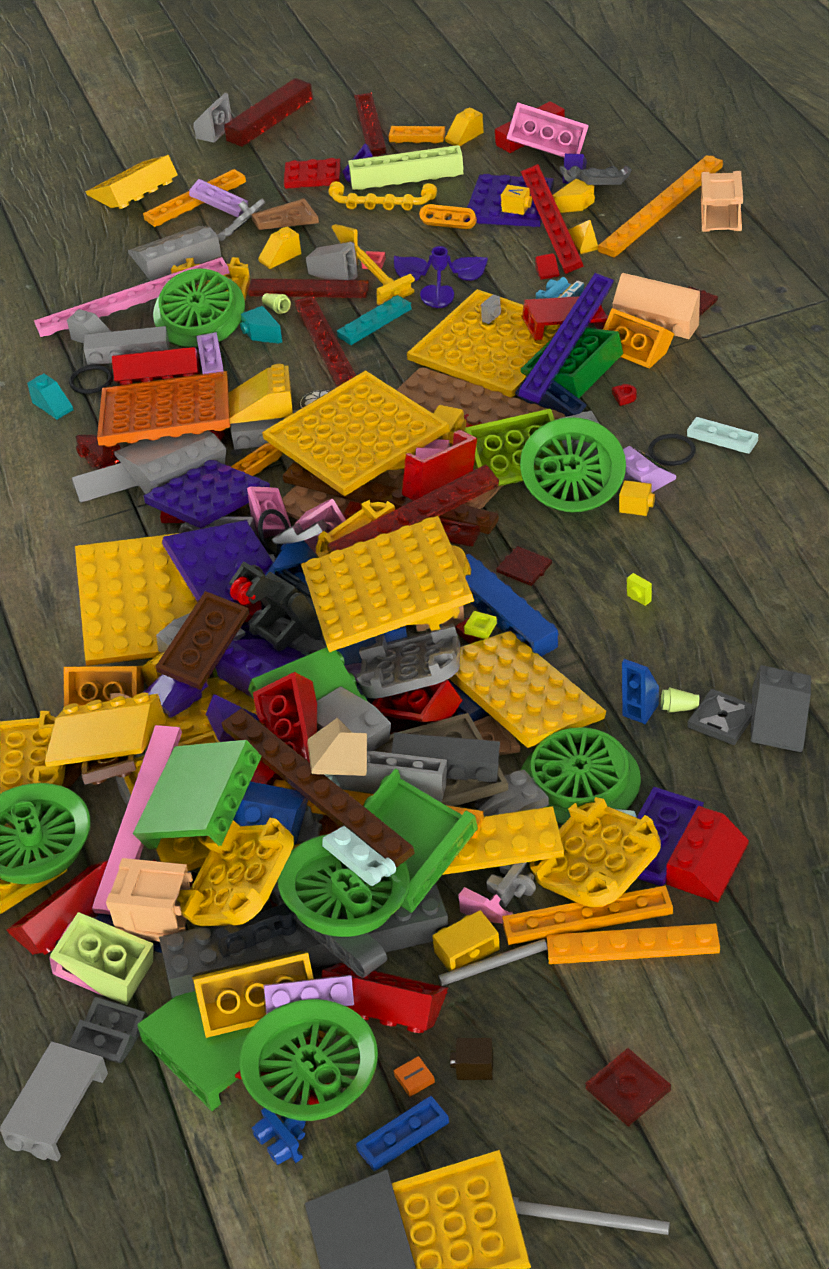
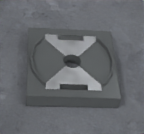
M711 689L688 720V728L735 745L751 722L752 704Z

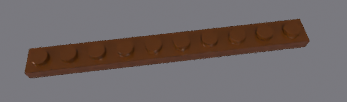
M295 462L283 474L284 483L363 503L370 500V503H386L389 501L395 506V511L423 518L439 516L440 521L443 523L485 534H490L499 521L498 513L435 497L417 503L403 496L402 489L371 481L343 496Z
M239 709L221 722L225 732L236 741L247 740L262 756L260 761L340 827L345 826L383 858H390L396 868L415 854L414 848L410 843L324 774H312L310 763L244 709Z

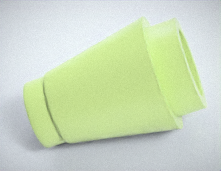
M266 293L262 297V303L277 314L286 313L290 309L291 302L284 294Z
M670 687L668 690H662L661 710H667V713L696 710L699 706V695Z

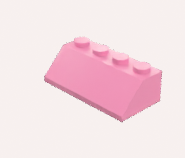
M517 103L506 139L565 158V153L580 154L589 125Z

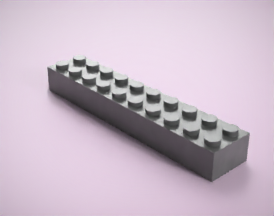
M436 883L412 913L400 907L383 925L367 934L375 939L385 952L432 942L433 934L444 927H448V915ZM297 922V930L294 934L289 936L281 934L223 958L219 951L216 930L226 926H205L159 937L172 999L175 996L195 991L192 979L194 976L305 950L308 952L311 969L342 963L340 959Z

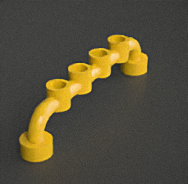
M332 182L328 191L334 201L346 204V207L349 209H355L357 204H364L365 208L369 210L374 209L376 204H383L386 210H392L394 205H401L404 210H411L413 205H423L435 199L437 194L436 186L430 183L422 187V197H413L410 194H406L404 197H395L393 194L377 197L372 193L366 196H358L355 193L343 196L345 188L340 182Z

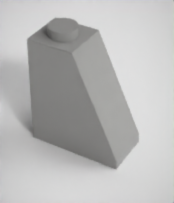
M353 242L317 247L306 257L308 274L344 286H348L358 277L355 245Z

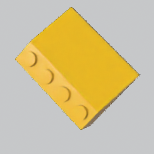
M169 155L142 161L85 192L88 196L110 208L119 207V209L130 205L129 201L142 199L144 193L155 192L159 189V185L165 186L173 182L172 178L178 174Z
M274 364L271 368H266L230 391V424L285 418L292 415L293 405L289 366Z
M140 693L133 698L125 699L124 696H119L106 702L94 700L86 705L78 706L77 703L66 705L55 719L45 759L46 767L143 753L149 745L155 725L163 726L166 723L159 695Z

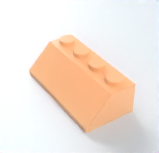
M622 273L612 308L666 328L674 333V336L690 339L699 326L700 291Z

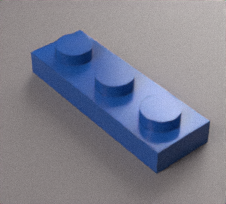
M430 1096L356 1143L357 1151L375 1172L447 1125L449 1117L434 1098Z

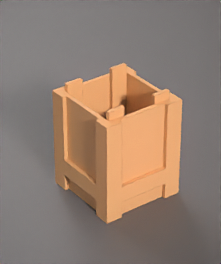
M741 171L710 174L709 172H701L702 232L725 229L742 231L741 204H743Z
M122 858L112 890L106 900L114 927L141 939L159 942V937L186 931L187 919L182 915L180 902L177 901L180 890H190L191 888L189 882H192L193 878L192 874L188 873L187 865Z

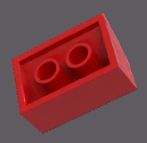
M445 680L435 685L383 698H376L372 705L384 716L430 722L451 718L463 700L449 680Z
M698 806L667 862L666 885L718 903L749 844V840L724 814Z

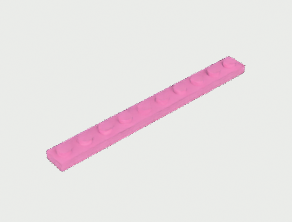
M221 257L34 320L40 337L49 336L57 331L69 329L67 319L78 309L94 313L98 318L108 316L113 312L126 310L131 306L158 298L165 284L174 276L184 271L210 269L225 275L229 273L228 266Z

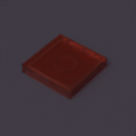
M629 1048L585 1083L586 1090L628 1127L671 1091V1084Z

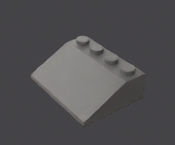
M196 226L128 250L129 255L150 281L172 274V266L176 265L178 267L187 263V258H194V264H200L221 256L218 235L211 227Z
M207 430L201 434L186 433L179 437L164 436L158 440L143 439L115 451V456L144 493L147 494L153 488L161 487L171 479L186 474L188 470L203 466L208 460H216L225 464L226 448L215 434Z

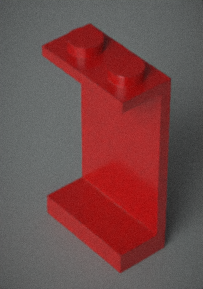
M580 296L524 300L522 319L533 339L542 340L545 326L562 325ZM600 305L590 323H594L596 329L603 330L608 315L604 312L602 305Z
M462 430L454 432L453 445L430 457L421 459L411 453H407L405 457L402 495L417 503H421L471 479L473 476L477 438Z

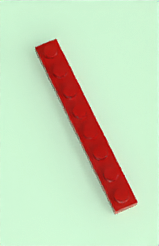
M537 164L520 171L527 188L530 189L534 205L564 273L567 274L584 267L539 165Z

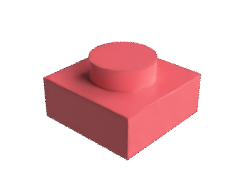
M366 251L365 253L382 269L386 259L385 252ZM362 263V269H368V268Z

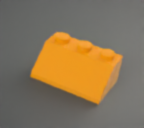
M613 308L603 330L619 332L623 349L621 358L649 369L667 353L674 337V333L666 328Z
M142 666L64 667V707L73 703H77L78 706L86 705L94 700H101V702L110 701V693H121L131 698L143 693L144 677L141 670Z

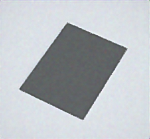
M388 1169L305 1203L321 1269H416Z

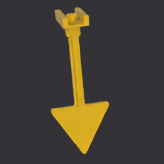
M336 224L332 225V229L340 244L354 243L357 265L359 259L383 284V286L377 288L378 306L396 295L405 298L414 293L411 283L415 281V278L411 274L394 281L358 247L357 229Z

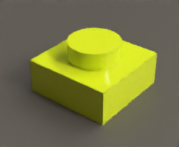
M632 573L627 577V596L646 606L652 601V583Z
M473 611L464 626V633L482 639L489 638L497 624L496 616Z

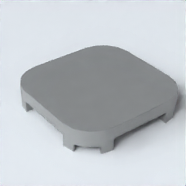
M452 623L449 626H442L440 624L439 630L388 643L384 635L375 637L376 643L366 648L361 647L359 650L362 659L361 671L356 676L363 695L367 698H383L435 685L451 678L458 672L460 667V642L454 624Z

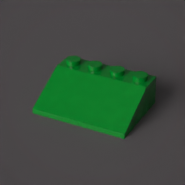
M586 328L554 378V381L579 399L623 355L619 332ZM551 340L520 369L522 374L527 376Z

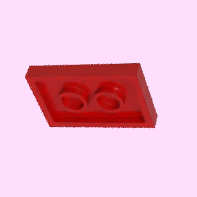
M328 158L326 160L310 159L308 161L293 160L285 162L284 187L287 189L329 186L332 182H340L341 161L340 159Z

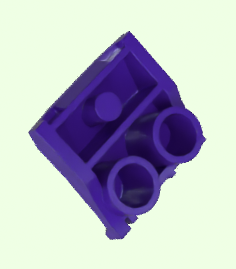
M162 674L143 693H148L149 695L158 694L163 712L172 718L191 707L193 702L201 699L202 691L208 687L206 681L202 689L199 690Z

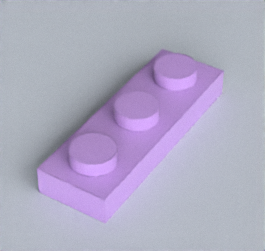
M200 179L189 190V196L235 217H239L243 213L238 204L244 200L248 205L247 200Z
M217 332L198 335L197 342L203 374L224 371Z
M351 975L263 985L266 1014L285 1004L308 999L328 1000L344 1006L354 1005Z

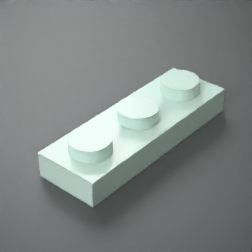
M696 417L687 429V437L750 454L758 442L757 433Z

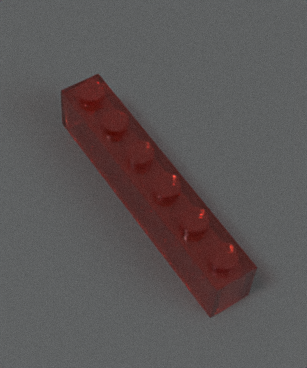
M294 78L224 125L226 141L243 147L313 100L311 83Z

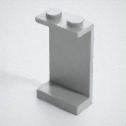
M51 1041L0 1126L6 1146L14 1151L24 1150L30 1152L42 1160L49 1158L59 1161L61 1155L56 1145L58 1139L92 1080L103 1083L108 1075L103 1057Z

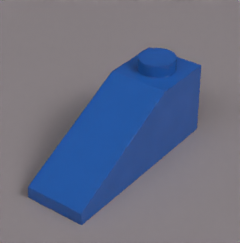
M304 540L283 544L281 552L265 575L272 572L280 577L279 574H283L284 569L293 575L300 571L304 575L301 564L312 558H317L316 554Z
M624 659L622 661V716L646 724L659 705V686L648 667Z

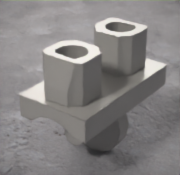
M527 862L500 866V873L505 874V877L502 878L492 874L487 880V891L499 896L501 899L499 901L500 906L506 908L514 895L520 898L522 895L531 896L535 892L536 885L533 882L535 876L530 873Z

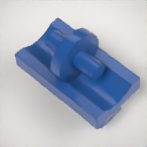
M263 1108L261 1110L263 1119L251 1128L254 1137L261 1145L273 1137L276 1138L277 1141L267 1147L268 1153L276 1165L289 1158H292L297 1163L303 1156L298 1151L299 1143L294 1136L298 1140L304 1138L305 1133L302 1130L306 1121L282 1116L281 1119L284 1122L282 1123L275 1113Z

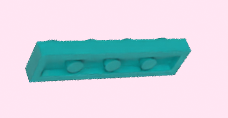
M396 295L337 330V337L347 344L353 345L410 311L411 302Z

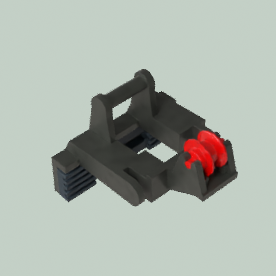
M246 562L241 563V566L229 582V585H231L230 596L234 600H238L242 605L249 604L250 602L254 604L260 600L265 606L264 610L249 627V631L253 635L261 636L273 644L274 649L277 651L284 650L304 633L314 640L323 637L308 585L285 569L283 574L280 573V577L272 572L265 575L257 565L250 566ZM286 614L292 619L279 636L267 629L268 626Z

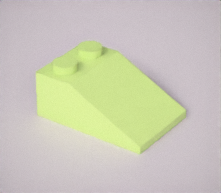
M78 912L50 954V957L101 995L127 1005L153 963L154 944Z

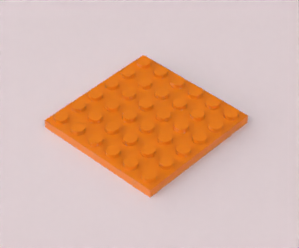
M227 371L102 388L97 433L99 446L105 445L110 447L121 442L136 443L143 439L158 440L164 436L179 437L186 433L201 434L207 430L223 431L230 427Z

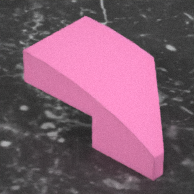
M465 887L459 893L460 912L466 915H472L481 910L490 922L503 924L502 916L513 914L500 906L499 901L501 899L497 894L489 901V899Z

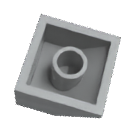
M224 93L194 122L196 139L215 143L233 125L228 93Z

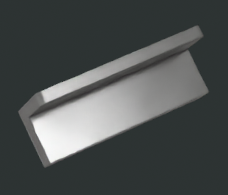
M122 463L72 477L71 480L81 503L139 486Z

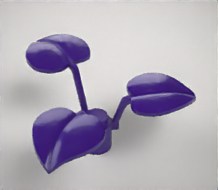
M436 246L432 249L431 255H429L428 263L418 257L394 256V269L400 278L411 274L415 281H417L421 275L425 276L432 263L434 269L437 270V286H425L420 292V298L424 304L432 308H444L450 305L454 299L452 287L447 285L441 286V271L445 269L447 264L453 273H458L460 279L470 281L476 280L483 275L488 258L464 257L451 262L447 249L443 246Z

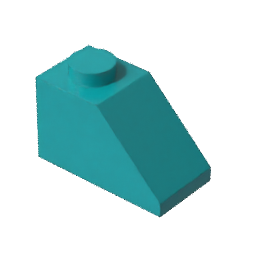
M264 306L241 313V330L251 340L282 343L280 325Z
M45 373L27 383L32 403L56 420L74 410L58 383Z

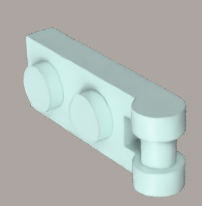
M345 826L323 837L322 846L370 886L379 883L381 877H389L396 872V866L390 858H383Z

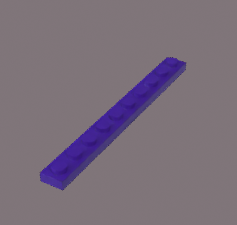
M594 273L521 386L518 396L539 404L612 288L613 279Z

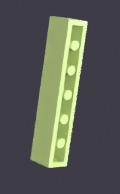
M460 145L348 161L353 190H364L366 188L383 187L392 184L400 185L406 182H420L421 180L428 179L436 180L442 177H456L464 174Z

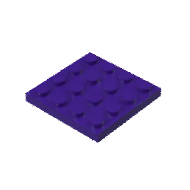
M479 175L467 207L474 211L477 217L476 223L530 227L541 226L542 220L533 200L531 207L526 210L524 215L502 212V192L507 185L527 187L522 176ZM544 177L552 192L554 179Z
M208 460L203 466L190 469L186 474L171 479L161 487L153 488L151 492L143 496L145 504L201 529L248 504V487L270 488V484L216 460Z
M247 520L164 536L162 540V545L197 602L203 593L207 591L240 604L238 600H234L230 596L231 585H229V582L241 566V563L246 562L250 566L257 565L264 574L267 573L273 564L272 559Z

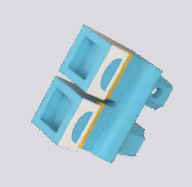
M565 277L558 281L550 279L547 282L546 291L539 290L536 293V299L578 297L584 290V282L576 281L574 284H570Z

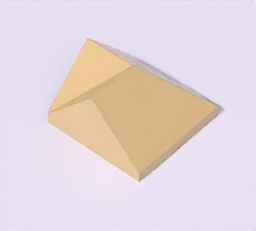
M336 718L308 739L307 745L312 774L366 776L367 733H352Z

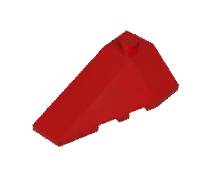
M293 672L253 692L254 703L260 722L264 723L268 730L310 763L307 742L311 736L317 733V701L313 681Z

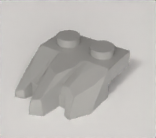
M523 769L504 776L508 782L507 791L478 799L474 807L483 811L485 817L549 806V800L544 791Z

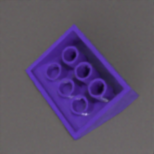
M265 639L232 640L215 668L218 677L253 698L248 690L253 678L306 655L288 646L282 651H277L274 649L273 644Z

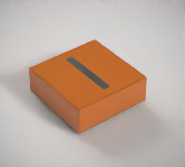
M419 1056L393 1070L395 1078L409 1097L435 1083L434 1076Z

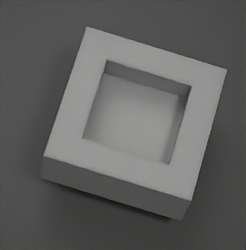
M493 294L481 304L482 322L489 324L501 314L499 296Z

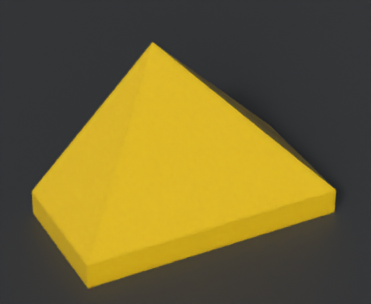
M591 220L568 229L579 254L598 250Z

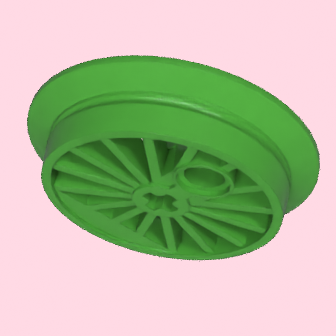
M191 269L174 276L165 284L156 300L153 319L156 327L166 326L170 343L185 348H198V335L217 332L218 341L220 342L237 329L242 321L241 313L245 312V300L239 286L228 277L210 269ZM196 320L198 326L193 327L194 321Z
M561 418L541 426L529 437L522 450L520 470L529 492L544 505L563 512H584L605 504L616 494L624 480L626 459L621 444L604 426L583 418ZM566 440L568 455H566L559 444L560 441ZM571 440H579L575 454L572 451ZM587 442L591 444L590 447L580 457L583 443ZM553 445L558 455L549 450L547 447ZM595 450H597V455H595V456L589 458V456H590ZM541 453L546 456L544 459L538 458ZM534 466H540V470H534ZM552 469L554 472L548 473L545 470ZM556 483V485L548 493L544 490L545 488ZM571 483L574 496L573 502L565 501ZM565 484L561 499L555 498L556 493ZM577 485L582 491L586 500L579 501ZM586 486H588L598 494L592 496Z
M569 728L549 735L527 757L521 769H524L548 796L549 806L546 807L553 806L556 821L562 825L571 817L568 808L574 803L578 807L586 803H592L595 797L604 799L606 805L610 808L627 810L635 801L641 783L640 770L633 756L614 737L592 728ZM574 743H581L579 755ZM587 743H591L592 746L586 752ZM567 744L569 752L562 745ZM590 786L595 791H597L599 795L593 796ZM580 790H584L585 798H578ZM573 792L572 797L565 796L567 793Z
M49 783L21 785L0 793V878L2 880L16 884L43 882L61 874L76 860L88 838L91 825L88 808L76 793L68 788ZM43 811H47V813H46V814L44 815V817L41 819V817H42V812H43ZM8 823L12 828L6 827L4 825Z
M327 835L312 838L291 851L278 878L280 895L285 904L296 914L302 923L319 933L337 937H351L371 932L383 925L401 907L408 895L410 875L405 862L396 868L394 874L389 877L383 876L379 883L370 886L322 846L323 837ZM333 911L332 917H327ZM341 911L346 916V919H339Z
M300 1000L274 1009L253 1026L241 1048L239 1060L240 1073L248 1093L265 1109L294 1120H321L341 1112L365 1091L376 1070L378 1050L375 1036L368 1023L352 1009L328 1000ZM319 1031H327V1034L317 1047ZM311 1035L310 1044L307 1045L305 1038ZM337 1035L342 1037L339 1041H337L331 1046ZM351 1045L355 1048L348 1051H344ZM360 1060V1064H348ZM261 1072H274L261 1076ZM343 1075H346V1076H356V1077H355L354 1080H353V1079H350V1078L345 1077V1076H343ZM276 1085L275 1087H273V1088H272L271 1090H269V1091H268V1089L266 1088V1087H269V1086ZM303 1089L301 1105L293 1104ZM311 1090L316 1094L319 1104L308 1105ZM288 1092L284 1100L279 1099V1097Z

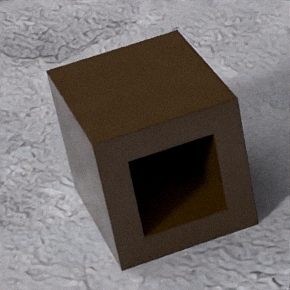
M456 1038V1050L450 1051V1067L456 1068L457 1080H493L492 1038Z

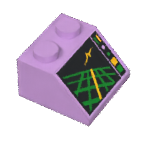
M631 446L623 449L626 459L624 480L652 484V492L676 479L675 474L648 454Z

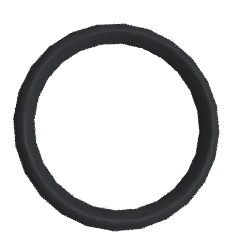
M89 365L76 370L71 375L69 384L78 393H96L110 385L113 375L104 366ZM99 369L108 374L107 382L94 389H79L73 383L74 378L78 374L87 370Z
M664 434L658 436L650 443L648 452L650 457L658 463L676 466L690 461L694 457L696 447L691 439L686 436ZM676 438L686 441L691 447V452L682 460L665 461L655 456L653 447L660 440Z
M268 509L259 518L258 535L265 550L270 555L274 554V557H276V552L269 548L264 539L263 521L268 514H275L283 522L285 530L290 526L283 514L275 509Z

